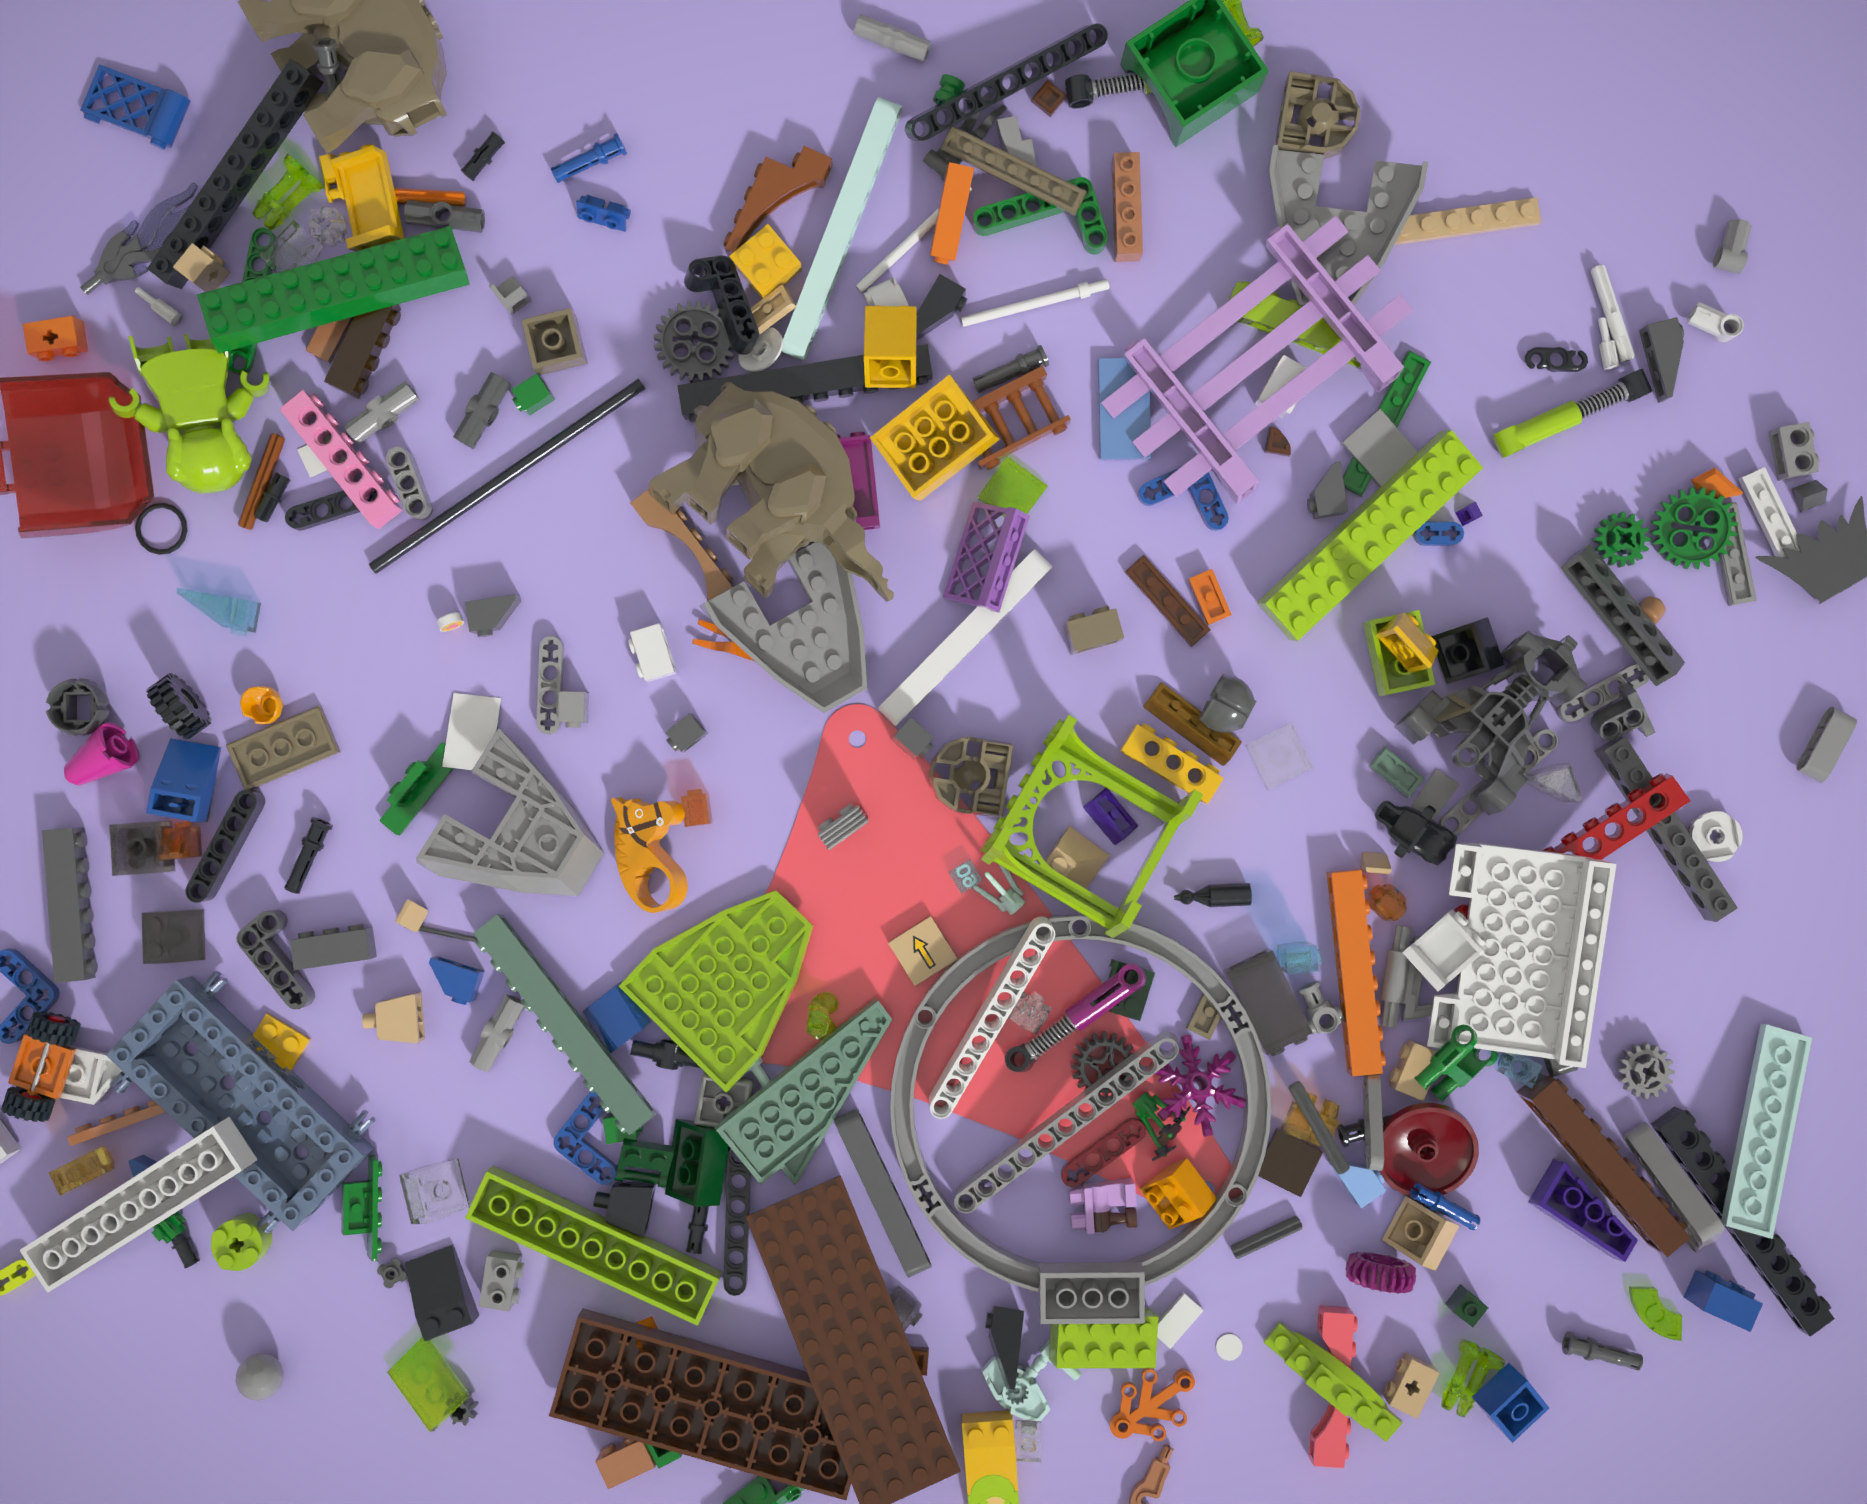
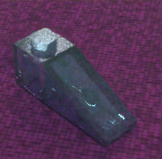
M177 588L176 593L220 626L230 628V634L246 636L247 632L256 633L261 603Z

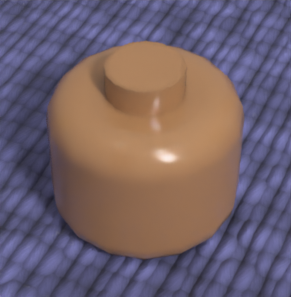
M1646 597L1639 604L1654 624L1658 623L1666 612L1665 605L1659 598Z

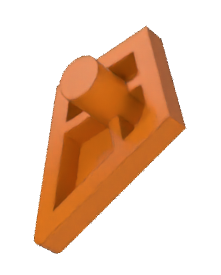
M1715 467L1691 479L1696 491L1700 487H1705L1706 495L1710 490H1715L1714 498L1719 495L1728 498L1743 494L1737 486Z

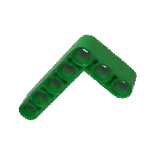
M1085 177L1068 180L1067 182L1083 188L1087 192L1074 218L1084 249L1090 254H1099L1105 248L1108 235L1093 185ZM1025 193L978 208L973 216V229L978 235L988 236L1066 211L1029 193ZM1033 202L1039 206V209L1030 211L1026 208V205ZM1012 210L1015 216L1008 219L1002 215V212ZM1087 211L1091 212L1094 215V219L1085 220L1081 214ZM987 217L991 223L987 226H982L978 223V219ZM1096 235L1101 238L1102 242L1097 245L1092 244L1089 237Z

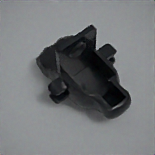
M1383 801L1374 814L1375 819L1386 826L1389 836L1399 844L1394 853L1400 858L1405 856L1406 853L1414 852L1425 861L1438 866L1446 860L1448 853L1454 849L1458 838L1448 828L1441 826L1438 822L1431 819L1436 813V809L1430 805L1421 812L1410 806L1399 807L1390 801Z

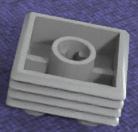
M851 802L839 811L841 816L835 821L830 817L818 826L820 831L817 837H821L820 841H824V845L827 846L828 850L868 823L869 817H866V813H863L860 805L854 806Z
M705 1072L701 1079L694 1123L714 1128L715 1125L751 1097L754 1081L740 1078L728 1092H725ZM723 1096H726L727 1100L731 1102V1104H727L726 1108H723L722 1103L718 1102V1099H721Z

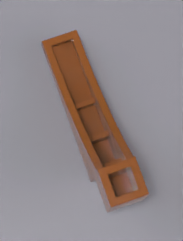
M803 146L801 153L797 152L792 162L794 169L765 157L763 164L759 163L754 173L756 180L753 186H749L745 192L744 200L746 202L743 209H738L735 215L734 223L736 225L733 232H728L724 240L727 256H730L747 242L754 230L779 206L815 187L823 188L833 167L832 158L806 146Z

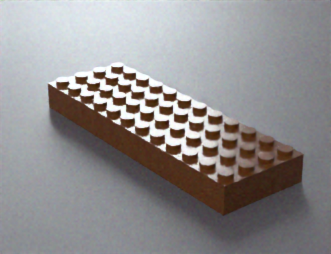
M841 1175L746 1215L752 1235L859 1504H892L961 1472Z
M582 1308L570 1341L549 1413L550 1417L845 1501L847 1500L851 1482L807 1372ZM638 1339L643 1344V1347L640 1349L636 1346V1340Z

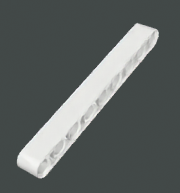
M1034 549L1012 571L1000 612L977 607L879 706L878 710L896 727L1053 566Z
M1040 916L1031 921L929 1095L930 1111L934 1117L943 1119L952 1113L1055 938V930L1048 918ZM1042 926L1049 928L1045 935L1036 934L1037 929ZM1029 948L1036 950L1035 954L1031 957L1023 956L1024 951ZM1015 970L1023 972L1022 976L1018 979L1010 977L1011 973ZM1002 992L1010 994L1006 1000H999L997 997ZM989 1014L997 1015V1018L992 1022L985 1020V1017ZM978 1035L985 1037L980 1043L972 1041ZM964 1057L972 1059L968 1064L960 1063V1060ZM955 1078L959 1080L956 1085L951 1086L947 1084L950 1079ZM938 1100H945L947 1102L942 1107L934 1105Z

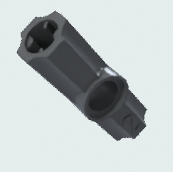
M407 200L404 208L405 222L407 224L437 228L451 226L452 230L482 233L485 226V212L483 209L452 206L446 202L427 203ZM450 212L447 220L440 221L443 213Z
M490 372L478 395L475 394L468 402L465 409L466 415L453 438L474 449L486 427L491 426L499 413L498 406L511 383Z

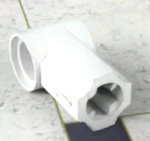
M1700 302L1691 311L1687 324L1712 334L1719 342L1732 340L1742 332L1744 327L1743 320L1738 315H1727ZM1724 323L1731 326L1732 333L1725 331Z

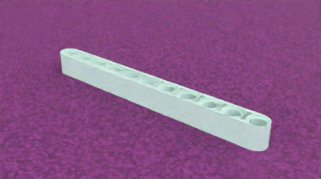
M878 97L874 104L784 335L781 353L802 361L808 355L898 124L902 105Z

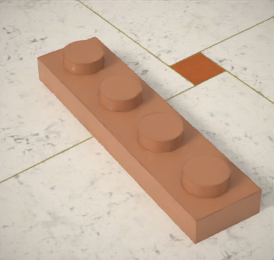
M152 1100L147 1102V1108L140 1110L139 1106L124 1110V1116L116 1118L115 1114L99 1119L100 1125L92 1127L91 1123L79 1126L75 1128L76 1133L67 1136L69 1145L73 1146L165 1113V1111Z

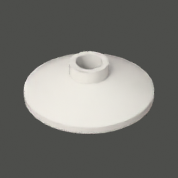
M772 327L761 333L751 353L747 355L738 354L740 365L749 372H759L771 366L777 360L783 348L781 334Z

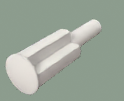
M137 287L135 289V293L151 305V309L172 326L180 322L182 318L181 313L177 312L160 298L155 299L142 288Z
M1602 317L1598 319L1602 338L1599 348L1604 370H1610L1619 367L1615 341H1610L1606 318Z

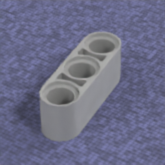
M402 447L391 448L387 452L386 462L404 510L415 519L426 520L431 516L433 507L416 460L410 452ZM404 454L405 462L401 466H397V457ZM413 478L414 486L406 490L405 482L407 479ZM422 501L423 509L421 512L415 513L414 505Z
M1830 707L1817 725L1797 763L1796 770L1820 783L1824 782L1831 774L1857 725V719L1835 707Z

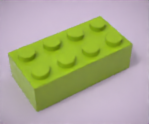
M1145 1308V1323L1051 1324L1049 1360L1056 1368H1156L1158 1316L1151 1309Z

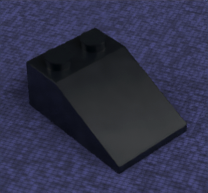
M454 1244L405 1262L415 1317L424 1342L473 1324L480 1316Z

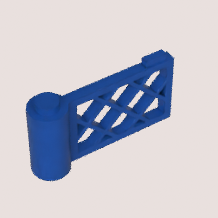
M99 64L80 111L85 113L83 117L89 121L99 124L100 120L147 137L151 139L150 144L165 150L166 147L172 148L191 101L173 90H165ZM105 74L111 75L115 84L103 88L102 81ZM131 83L134 84L137 92L125 97L122 88ZM118 90L121 100L109 104L106 95ZM152 92L158 93L155 103L147 105L144 96ZM102 97L105 107L97 111L92 110L91 107L94 100ZM140 99L143 108L132 113L128 103ZM124 106L127 116L118 120L115 119L113 110ZM146 114L148 120L143 130L137 127L134 119Z

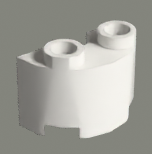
M895 277L867 289L866 293H863L868 306H909L900 285L896 283Z

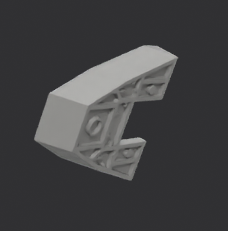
M1273 145L1269 173L1278 226L1283 228L1288 224L1303 242L1333 217L1337 216L1349 232L1316 258L1331 278L1336 281L1367 255L1381 269L1424 189L1428 162L1423 161L1421 166L1375 160L1367 212L1316 206L1324 155L1278 150V145ZM1373 278L1348 297L1353 305L1359 300ZM1291 279L1298 303L1304 306L1309 300Z
M814 542L796 552L788 560L811 601L806 606L769 625L748 586L743 581L715 598L704 602L699 607L724 634L777 682L825 713L867 689L865 643L852 573L841 568L825 545Z
M498 728L472 769V773L514 796V802L491 839L482 836L444 814L416 857L417 864L438 876L521 893L579 896L604 852L572 804L527 754Z

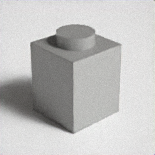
M559 691L558 722L565 723L567 728H581V723H588L589 693Z

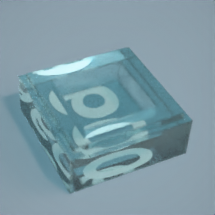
M970 859L949 871L961 894L983 881Z

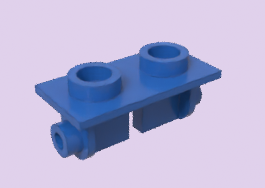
M588 194L581 196L580 201H576L577 217L579 219L626 232V219H629L631 209H627L626 205L610 201L607 208H604V199Z

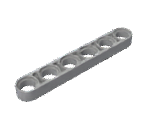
M1544 729L1532 735L1534 740L1532 745H1529L1528 751L1531 752L1533 759L1530 764H1524L1520 772L1526 775L1556 748L1558 737L1555 732ZM1543 733L1548 734L1551 738V744L1547 748L1539 744V737ZM1482 780L1450 808L1439 819V824L1445 826L1444 823L1447 818H1455L1458 826L1453 833L1458 835L1478 818L1484 811L1477 804L1476 811L1472 815L1466 814L1463 806L1466 801L1471 800L1469 796L1485 781Z

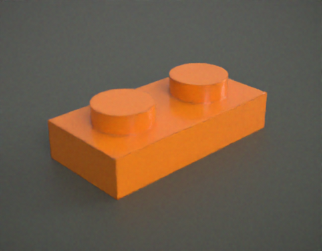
M1213 569L1188 579L1207 626L1232 615Z

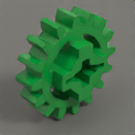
M1620 512L1617 516L1613 513L1608 515V520L1603 519L1599 522L1602 527L1594 529V532L1599 534L1598 537L1592 539V542L1598 543L1595 551L1602 552L1600 555L1602 559L1608 558L1607 565L1611 566L1617 562L1618 568L1624 567L1625 563L1631 566L1635 564V560L1643 559L1640 552L1649 550L1644 545L1645 542L1651 541V538L1644 535V533L1649 531V528L1642 529L1643 520L1634 521L1635 514H1630L1626 517L1625 512ZM1621 523L1627 525V527L1621 528L1620 525L1616 526L1615 524ZM1621 551L1623 554H1627V556H1619L1615 553Z

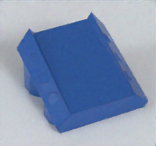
M623 981L583 1011L610 1053L614 1052L651 1023L648 1018L649 1016L619 987Z

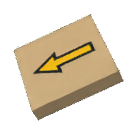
M931 916L888 942L914 986L958 959Z

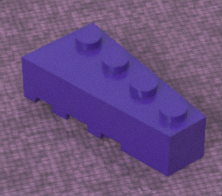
M1552 1160L1528 1203L1611 1258L1626 1262L1638 1239L1587 1188L1583 1180L1573 1173L1565 1161Z

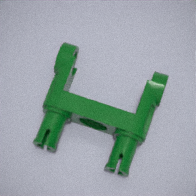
M1459 1025L1452 1031L1451 1038L1430 1057L1431 1063L1414 1079L1427 1090L1439 1076L1447 1074L1438 1085L1431 1089L1435 1096L1444 1102L1458 1086L1460 1088L1464 1087L1484 1067L1495 1064L1498 1052L1491 1051L1489 1059L1480 1060L1479 1052L1481 1049L1474 1047L1478 1039L1477 1033L1468 1025ZM1464 1031H1469L1471 1033V1040L1466 1044H1460L1459 1035Z

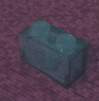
M1307 941L1276 944L1279 970L1287 974L1319 971L1318 965L1322 964L1320 949H1317L1316 945Z

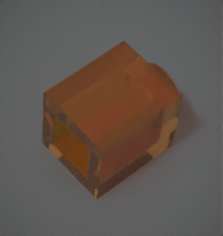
M702 789L687 791V796L681 797V803L685 812L684 826L713 823L709 793L702 794Z

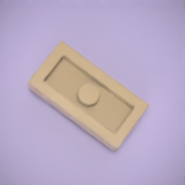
M782 284L751 307L759 335L796 308L789 291Z

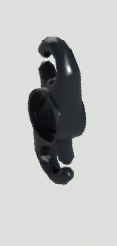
M1534 347L1527 351L1525 355V363L1530 369L1535 367L1531 361L1532 355L1538 354L1541 362L1538 363L1537 368H1546L1550 372H1579L1585 369L1588 364V357L1584 351L1579 350L1578 352L1582 359L1581 364L1574 365L1572 357L1576 354V351H1567L1562 347ZM1552 353L1561 355L1563 359L1561 366H1554L1551 363L1550 356Z

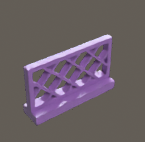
M973 502L943 598L999 613L1030 516L1012 507L1003 508ZM979 510H985L987 518L978 524L977 516ZM1002 514H1006L1003 525L998 528L995 519ZM991 524L993 532L984 538L981 530ZM977 533L980 542L970 547V538ZM997 538L996 547L990 552L987 544ZM983 547L986 556L977 562L974 553ZM969 558L972 566L963 572V561ZM989 562L988 572L983 576L980 567ZM975 572L978 580L969 586L966 577ZM962 582L965 590L958 595H953L955 586ZM981 586L982 591L978 601L975 600L972 592Z

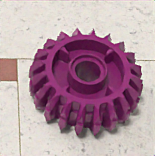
M1355 1252L1349 1255L1346 1262L1345 1270L1348 1280L1364 1288L1380 1292L1405 1294L1413 1290L1416 1282V1268L1406 1260L1391 1257L1390 1255Z

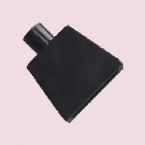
M615 1182L610 1194L596 1192L593 1206L607 1209L606 1223L639 1236H644L648 1229L656 1184Z

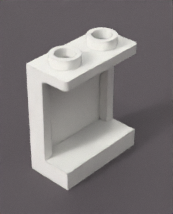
M1453 909L1402 952L1437 991L1441 990L1488 949L1485 945L1487 943L1485 938L1478 931L1473 932L1467 925L1469 922L1466 917L1459 911L1455 912Z

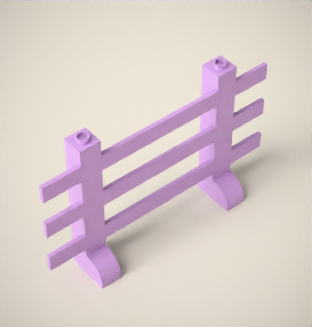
M1337 216L1333 217L1303 242L1288 224L1283 228L1278 226L1273 229L1267 236L1269 239L1266 242V248L1278 262L1160 356L1145 338L1140 342L1135 340L1126 347L1125 350L1127 352L1124 354V358L1136 375L1102 401L1101 404L1114 419L1150 391L1168 414L1132 442L1143 457L1146 458L1180 430L1198 450L1199 454L1164 480V483L1175 497L1183 493L1212 469L1236 504L1257 489L1259 480L1235 451L1354 357L1360 362L1364 375L1377 393L1397 379L1402 372L1404 366L1380 337L1409 315L1413 309L1399 295L1366 321L1348 297L1381 272L1374 261L1367 255L1334 281L1316 259L1349 232ZM1289 279H1292L1308 298L1309 302L1190 395L1172 372ZM1321 318H1324L1342 341L1222 435L1204 411Z

